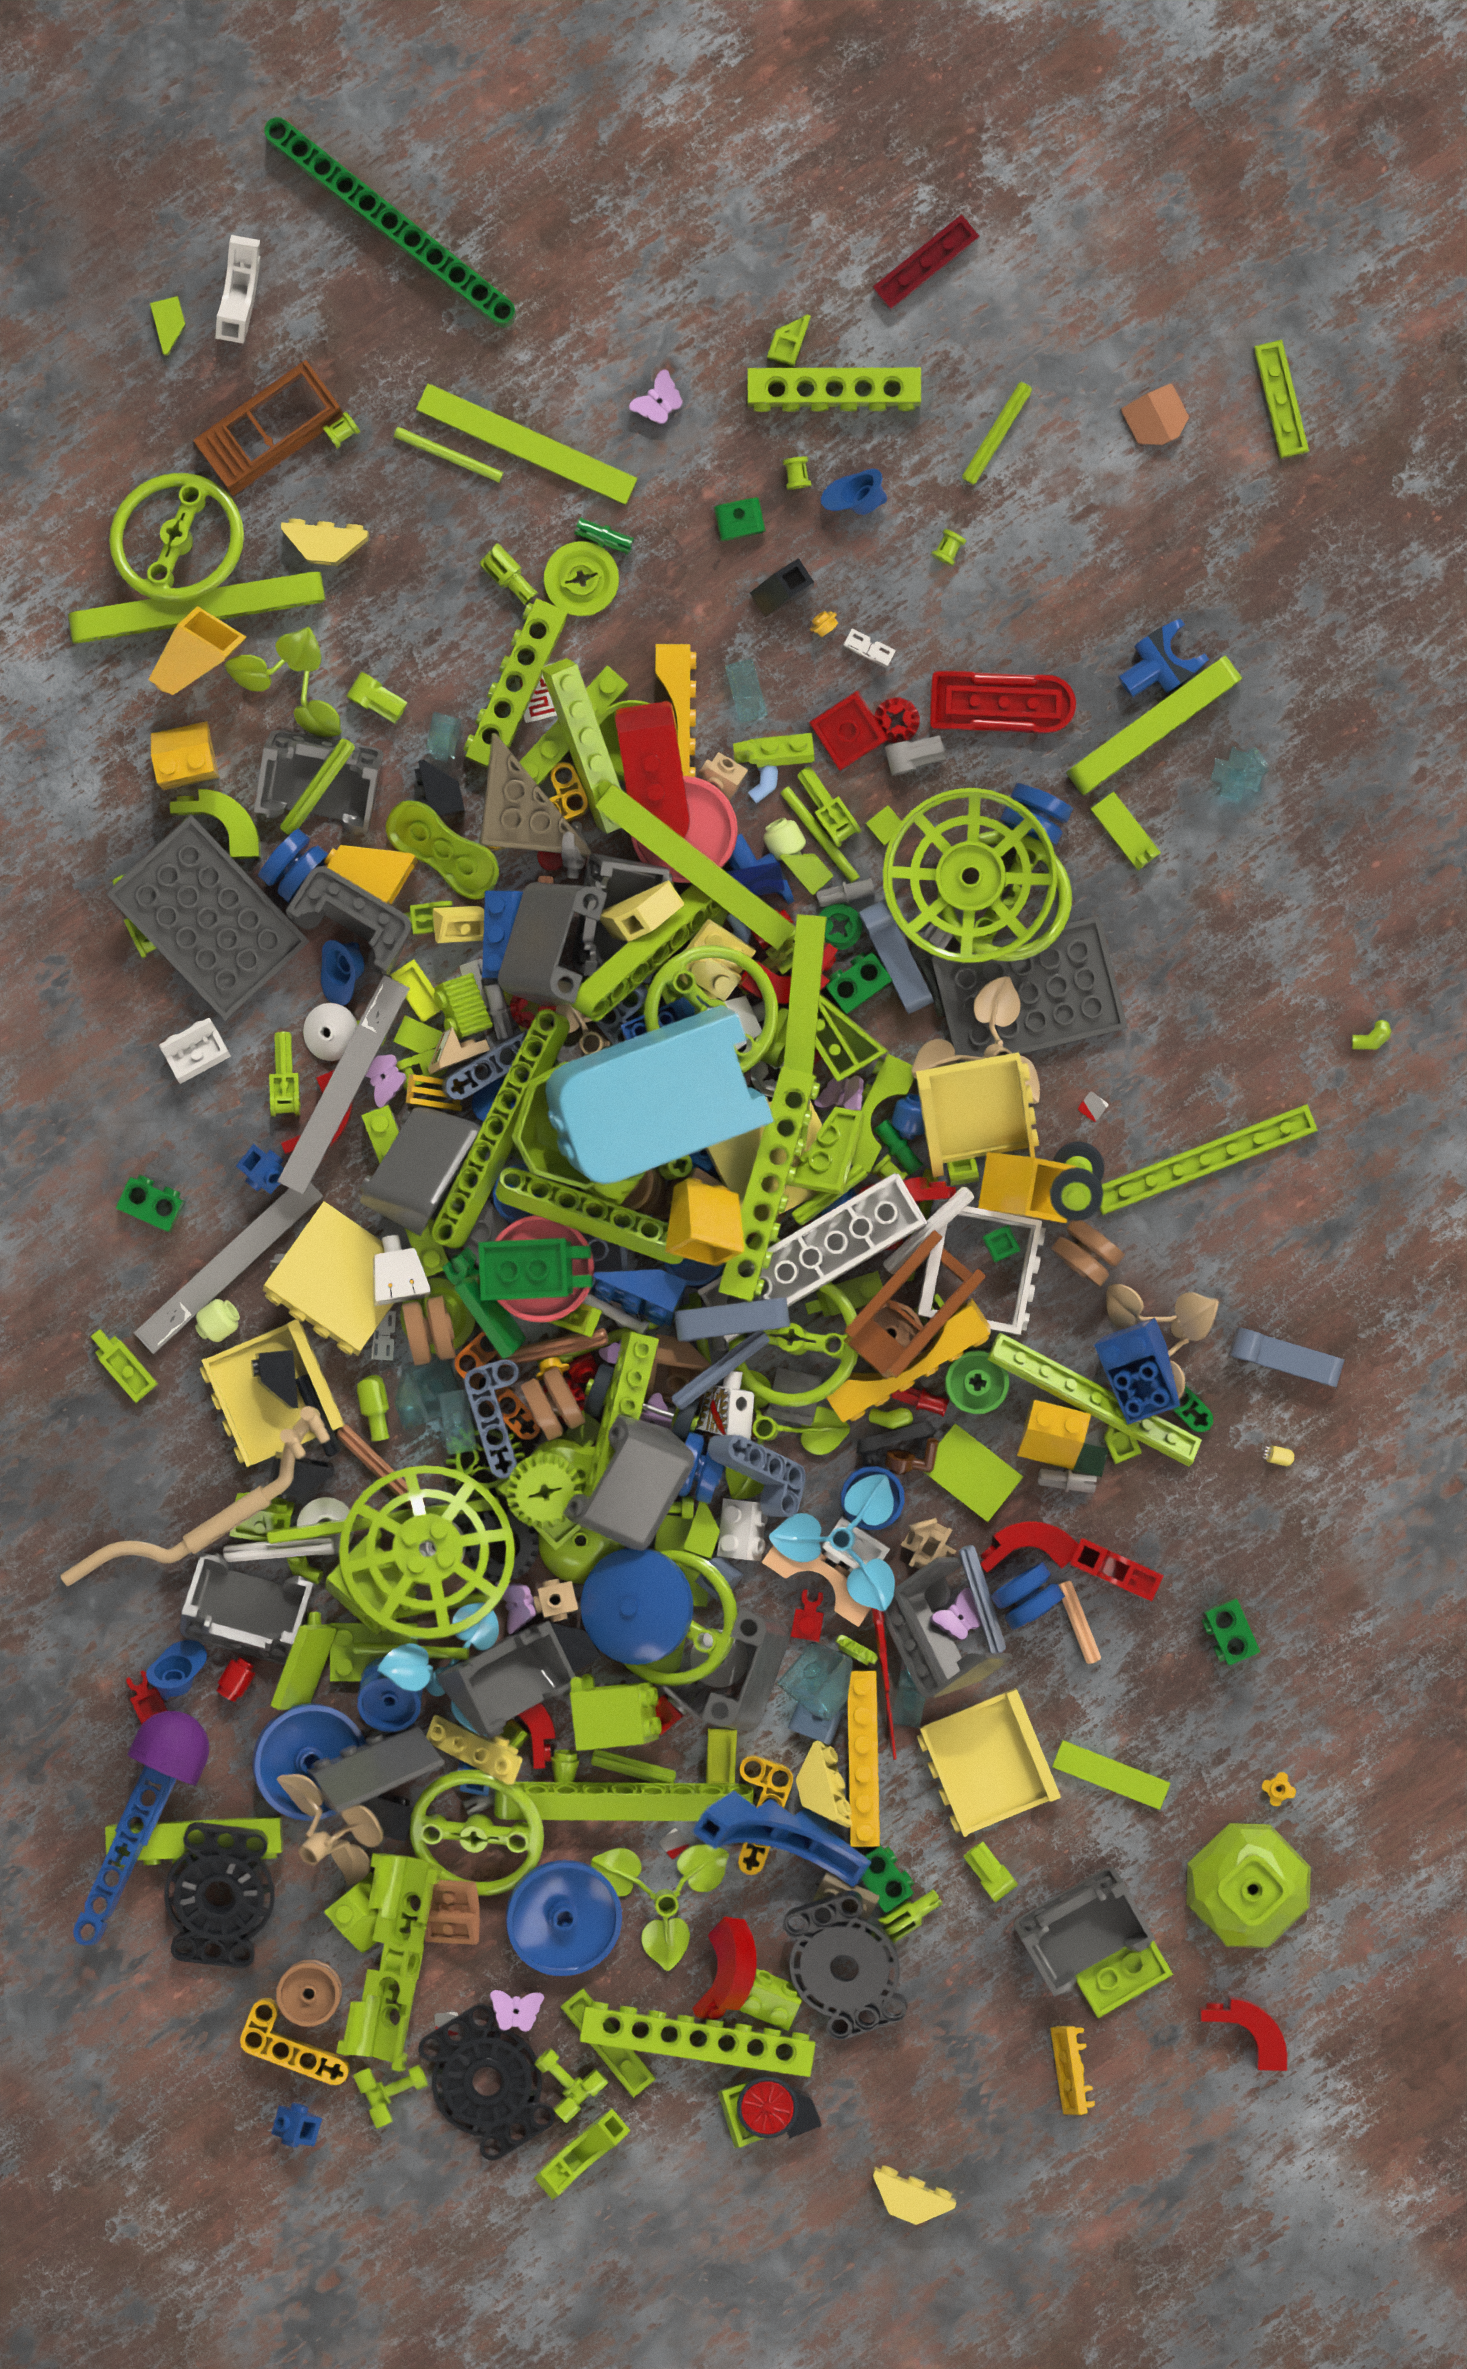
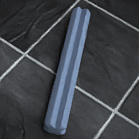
M764 1331L753 1332L672 1395L671 1399L675 1406L683 1410L768 1344L769 1338Z
M973 1545L964 1546L959 1550V1556L989 1652L1001 1653L1006 1649V1645L976 1549Z

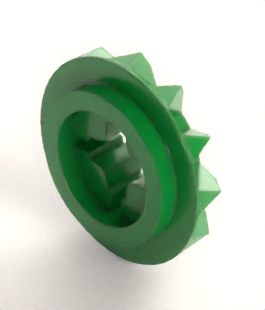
M833 904L826 907L819 914V916L826 917L825 943H830L837 950H844L853 946L858 941L862 932V921L852 907L845 904ZM831 917L838 922L849 919L844 927L847 937L840 932L829 935L834 927Z

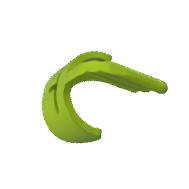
M646 1171L618 1182L608 1184L596 1182L587 1189H581L589 1195L620 1206L645 1175Z

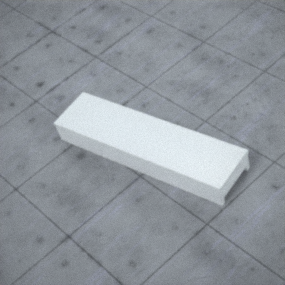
M892 1174L770 1247L768 1251L773 1252L768 1269L763 1268L760 1277L761 1280H765L760 1297L755 1296L754 1301L787 1298V1305L789 1307L927 1225L926 1219L900 1175ZM746 1261L739 1266V1274L742 1277L748 1278L753 1275L755 1268L752 1262ZM722 1276L698 1290L707 1307L752 1302L718 1292ZM743 1333L725 1335L724 1338L730 1342Z

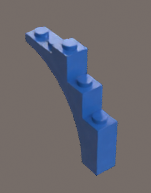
M732 1791L706 1808L692 1830V1833L714 1850L726 1844L757 1843L796 1854L835 1874L852 1887L859 1883L871 1864L870 1860L828 1829L830 1823L817 1813L804 1808L793 1816L772 1799L756 1808L735 1791Z

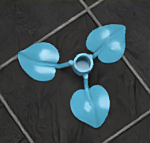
M886 1475L866 1477L849 1489L845 1497L844 1506L848 1513L857 1517L847 1528H837L830 1536L820 1537L821 1525L818 1520L812 1515L799 1513L787 1518L777 1529L770 1533L769 1539L776 1549L786 1557L797 1562H810L818 1558L821 1553L819 1542H830L834 1549L847 1551L861 1567L852 1570L847 1578L849 1595L857 1603L880 1611H885L889 1607L895 1591V1579L892 1569L885 1561L878 1558L870 1560L865 1565L863 1560L852 1549L856 1542V1537L852 1530L861 1519L868 1525H879L888 1520L893 1512L894 1498L889 1479Z
M485 1603L469 1604L461 1607L455 1613L452 1624L473 1615ZM492 1610L490 1614L473 1627L455 1634L459 1639L466 1641L462 1648H469L472 1644L477 1650L485 1651L495 1643L499 1633V1624L494 1611ZM404 1644L388 1653L378 1666L377 1671L403 1690L416 1692L426 1686L427 1691L431 1695L442 1696L446 1692L441 1687L436 1676L454 1666L459 1660L452 1659L446 1667H439L433 1672V1667L427 1665L429 1656L424 1648L416 1644ZM451 1701V1709L456 1719L466 1728L477 1733L454 1702Z

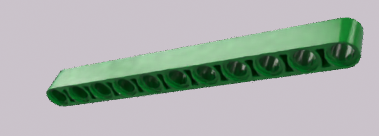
M274 117L267 121L264 132L268 143L494 325L499 328H506L514 323L516 312L514 304L510 299L285 119ZM276 127H282L286 130L285 135L280 139L271 137V132ZM298 145H305L308 147V152L303 157H297L293 154L294 148ZM327 163L331 166V169L327 174L319 175L315 172L317 165ZM342 181H350L353 183V188L350 192L342 193L338 190L339 184ZM364 199H372L376 202L375 207L370 211L362 210L360 204ZM387 217L397 218L398 224L395 228L387 229L382 225ZM409 235L419 236L421 238L420 243L415 247L407 246L405 240ZM431 253H440L443 256L442 262L437 265L430 264L427 258ZM456 270L464 272L466 274L465 279L460 283L452 282L450 280L452 272ZM476 289H485L488 292L487 298L482 301L475 300L472 294ZM506 306L511 310L510 315L505 319L497 318L494 314L498 307Z

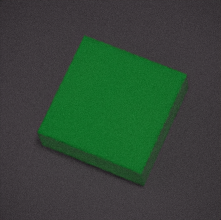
M1009 1224L982 1237L994 1263L1021 1251Z

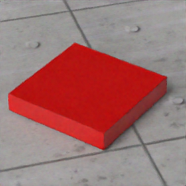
M855 691L809 722L839 771L844 770L889 740L859 691Z

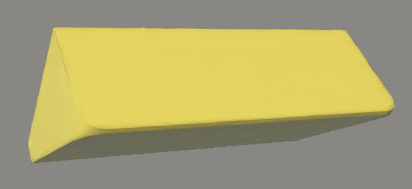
M480 906L433 908L435 940L437 943L483 941L484 908Z

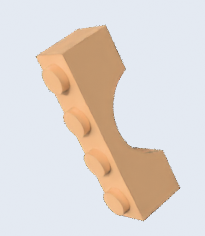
M772 1545L762 1560L763 1564L784 1578H788L800 1571L820 1573L830 1581L834 1588V1611L856 1626H860L871 1607L857 1603L849 1595L847 1578L850 1572L839 1564L835 1568L825 1563L827 1557L822 1553L813 1561L797 1562L783 1555Z

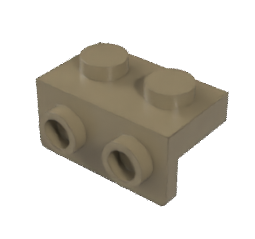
M826 1872L818 1885L813 1900L817 1901L847 1890L857 1891L864 1900L863 1910L859 1917L869 1919L877 1904L879 1895L857 1885L852 1887L836 1875ZM846 1899L842 1902L844 1909L847 1911L858 1909V1904L853 1899Z

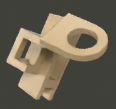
M936 1518L908 1525V1530L910 1531L901 1545L914 1552L909 1562L911 1567L915 1566L921 1569L937 1557H951L952 1554H955L956 1550L945 1545L952 1529H947L938 1524Z

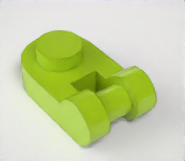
M435 1049L397 1062L396 1067L407 1078L403 1085L405 1090L408 1087L409 1074H414L412 1066L420 1064L423 1072L420 1076L440 1078L447 1073L449 1068L432 1074L429 1073L428 1068ZM415 1081V1087L425 1084L424 1082Z

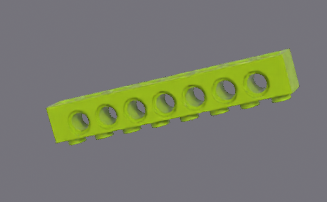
M781 1067L770 1106L774 1122L764 1127L741 1209L744 1251L726 1262L718 1292L749 1301H754L755 1296H761L765 1280L760 1279L763 1268H769L773 1252L768 1251L771 1240H777L781 1225L776 1223L778 1213H784L789 1196L784 1195L787 1184L792 1185L797 1169L792 1167L795 1155L799 1157L801 1155L804 1140L800 1139L803 1127H809L812 1117V1111H808L811 1099H817L820 1089V1083L816 1082L817 1076ZM793 1092L801 1094L803 1099L801 1106L796 1109L789 1108L786 1103L788 1095ZM789 1120L794 1124V1132L791 1136L783 1137L779 1134L778 1127L781 1122ZM778 1148L783 1149L787 1155L785 1162L781 1165L773 1164L770 1159L772 1151ZM767 1177H775L778 1180V1189L773 1193H766L763 1190L762 1184ZM759 1205H767L770 1208L771 1214L766 1221H758L755 1218L754 1212ZM752 1233H759L763 1240L761 1247L756 1250L750 1249L746 1242L747 1237ZM750 1261L753 1263L755 1270L751 1277L744 1278L739 1274V1266L742 1262Z
M591 2001V2006L584 2005L579 2037L580 2042L811 2077L816 2042L809 2040V2034L793 2032L792 2037L781 2036V2030L764 2028L763 2033L752 2031V2026L735 2023V2028L723 2027L724 2021L706 2019V2024L694 2022L695 2017L678 2014L677 2019L666 2018V2012L649 2010L648 2015L638 2014L635 2007L620 2006L618 2011L608 2009L609 2004ZM609 2017L617 2018L620 2023L619 2029L614 2033H608L603 2029V2023ZM639 2021L645 2022L648 2025V2033L641 2038L635 2037L632 2034L633 2025ZM666 2026H673L677 2030V2036L671 2042H666L661 2038V2031ZM696 2030H701L706 2035V2040L701 2046H693L689 2040L691 2033ZM723 2035H731L734 2038V2046L728 2051L721 2050L718 2046V2041ZM753 2039H759L763 2043V2050L758 2055H751L747 2051V2045ZM780 2044H789L792 2048L790 2057L784 2060L779 2059L776 2056L777 2047Z

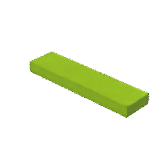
M1278 340L1254 346L1253 349L1280 459L1308 453L1309 448L1283 341Z
M1065 1740L1061 1741L1052 1764L1053 1768L1159 1810L1171 1784L1168 1781Z
M584 1988L560 2006L579 2031L581 2030L584 2005L591 2006V2001H594ZM607 2018L603 2023V2029L608 2033L616 2032L617 2029ZM591 2044L633 2098L656 2080L655 2076L634 2050Z

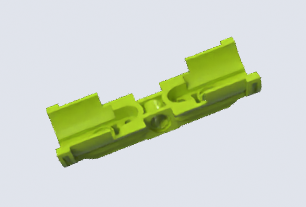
M373 1853L370 1866L375 1867L368 1908H378L373 1941L384 1943L380 1970L367 1969L362 2001L351 2002L344 2040L338 2041L336 2053L382 2059L392 2062V2070L401 2072L406 2069L404 2062L408 2058V2055L403 2051L416 1981L419 1978L433 1886L440 1882L438 1874L442 1872V1868L432 1862L413 1857ZM413 1895H417L421 1901L418 1911H414L410 1904ZM409 1916H417V1920H414V1918H409ZM407 1927H410L411 1934L407 1932ZM392 2009H396L400 2014V2021L397 2025H394L390 2020Z

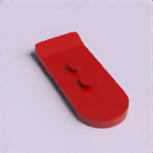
M936 671L932 675L931 727L938 730L1050 734L1066 727L1076 710V697L1072 688L1066 681L1053 675L975 673L968 671Z
M665 701L619 708L615 712V722L627 794L684 838L690 827V812L687 803L673 706L670 702Z

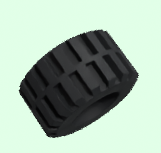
M502 1508L508 1518L511 1530L517 1535L520 1544L519 1551L514 1557V1567L510 1580H513L525 1574L534 1564L539 1551V1539L537 1531L533 1526L530 1527L524 1522L519 1521L510 1509ZM490 1510L479 1517L485 1531L502 1528L494 1510ZM473 1524L467 1534L477 1533ZM480 1544L466 1547L467 1558H469L471 1566L475 1570L480 1558ZM488 1555V1562L483 1577L492 1581H500L505 1562H497Z

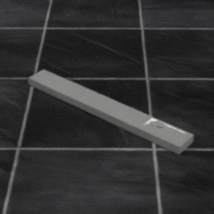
M385 975L383 976L277 1182L302 1195L305 1194L410 990L409 987Z
M311 1182L304 1195L289 1188L140 1326L134 1334L155 1354L192 1320L200 1309L209 1304L324 1196Z

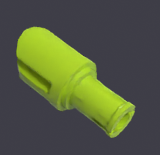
M496 543L491 551L478 563L501 588L508 587L524 605L528 604L534 598L533 596L538 594L521 576L522 568L499 543Z
M370 1375L357 1384V1394L361 1414L368 1416L371 1441H381L390 1438L385 1419L389 1403L383 1379L378 1375Z
M931 1889L930 1892L913 1903L904 1901L879 1918L878 1922L880 1925H884V1932L890 1935L893 1943H896L921 1926L922 1917L937 1907L942 1906L943 1903L941 1899H938V1894Z

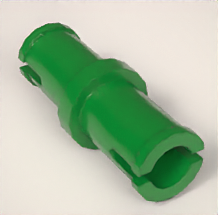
M580 517L576 525L578 529H575L574 535L597 542L599 547L604 548V546H607L626 555H629L633 546L631 544L635 540L634 537L611 530L609 525L601 526Z
M888 1119L873 1130L889 1148L888 1153L890 1156L894 1155L909 1176L924 1165L907 1145L909 1141L899 1135Z

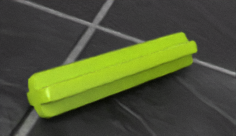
M856 1164L850 1168L842 1195L868 1176L862 1165ZM820 1191L794 1210L792 1216L799 1225H804L842 1195Z
M600 1749L594 1750L591 1759L593 1766L654 1783H674L676 1777L674 1770Z

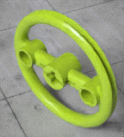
M170 473L157 476L142 483L123 500L114 515L110 528V551L114 564L122 578L140 594L164 602H182L206 595L227 579L240 558L243 548L244 530L237 506L222 487L200 475ZM182 487L179 491L181 504L175 518L166 521L160 529V537L164 543L157 562H154L148 568V577L142 579L132 570L124 553L123 533L126 523L133 510L146 497L166 488ZM198 495L194 502H186L189 496ZM212 496L222 506L229 520L231 534L227 553L221 564L207 578L187 587L171 588L174 584L172 572L178 557L185 555L193 547V537L189 529L196 513L205 507V498ZM161 572L167 573L164 579L155 580L157 574Z
M998 831L979 834V842L986 845L999 844L1005 838ZM1023 836L1020 841L1023 843L1031 860V869H1034L1039 860L1043 861L1049 868L1043 844L1031 836ZM1016 852L1009 872L1023 873L1022 863ZM1056 855L1059 905L1052 925L1035 941L993 960L1017 961L1035 956L1055 942L1065 928L1072 906V890L1067 872ZM1005 884L1003 892H1006L1010 884ZM1013 884L1008 892L1007 899L1003 901V904L1009 910L1013 908L1019 898L1021 885ZM949 904L940 912L943 920L948 924L962 928V924L957 918L953 906ZM989 906L983 917L975 923L974 928L988 926L1001 918L997 913L994 914V910ZM997 931L990 936L973 937L972 952L982 954L1002 948L992 944ZM953 935L961 943L962 936Z
M716 945L698 946L685 950L664 964L649 987L644 1010L647 1033L660 1028L658 1006L662 991L666 985H669L673 992L682 994L695 1008L694 1015L704 1012L708 1008L720 1005L727 1007L721 1000L710 999L697 986L694 975L687 971L686 965L705 958H717L733 962L750 974L757 983L762 994L765 1009L764 1026L758 1041L755 1042L752 1036L745 1034L747 1046L742 1053L738 1052L736 1046L733 1045L743 1074L761 1060L774 1039L779 1015L774 987L763 969L753 959L738 950ZM680 974H684L688 980L687 986L683 990H680L676 985V979Z
M829 1282L817 1290L825 1293L838 1306L847 1328L857 1317L856 1311L845 1294ZM790 1323V1327L763 1330L769 1338L768 1344L780 1346L784 1351L795 1356L802 1355L807 1351L826 1353L835 1359H841L838 1369L825 1383L803 1393H781L760 1383L749 1371L745 1361L735 1368L734 1371L743 1372L741 1382L757 1397L769 1403L786 1407L806 1406L825 1399L843 1385L857 1362L858 1353L843 1341L848 1336L847 1334L809 1333L806 1329L795 1323ZM743 1333L728 1342V1351L746 1339L747 1333ZM797 1335L805 1341L798 1340L790 1343L784 1338L790 1339V1337L794 1338ZM836 1339H840V1349L835 1353H831V1343Z
M660 1551V1553L666 1555L675 1563L697 1570L712 1583L723 1607V1631L720 1633L714 1628L706 1629L693 1620L691 1621L690 1628L685 1637L694 1642L698 1651L708 1654V1659L692 1670L681 1673H665L654 1670L645 1664L624 1663V1665L638 1677L662 1686L687 1685L713 1673L729 1654L735 1638L730 1637L738 1615L736 1601L724 1576L705 1559L684 1551ZM706 1633H709L713 1638V1644L710 1648L703 1642V1637Z
M461 1770L441 1776L421 1793L411 1814L409 1829L414 1852L418 1859L432 1862L442 1868V1872L438 1874L440 1880L470 1881L447 1871L432 1856L427 1844H437L442 1839L458 1840L464 1849L473 1853L484 1850L488 1843L507 1845L512 1852L521 1853L525 1850L528 1852L523 1864L509 1876L490 1882H476L478 1896H492L514 1889L527 1873L535 1869L543 1850V1824L539 1812L531 1799L516 1784H506L481 1770ZM463 1784H478L496 1789L508 1796L520 1808L527 1823L517 1822L512 1827L493 1826L491 1819L483 1814L470 1816L466 1823L451 1822L437 1813L426 1816V1810L433 1799L446 1789ZM429 1826L437 1828L439 1832L431 1830ZM515 1835H521L525 1840H520Z

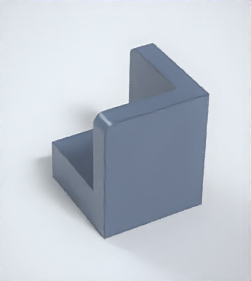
M724 1557L713 1558L709 1562L724 1576L732 1591L744 1576L739 1569ZM700 1574L695 1582L716 1600L720 1599L712 1583L704 1575Z

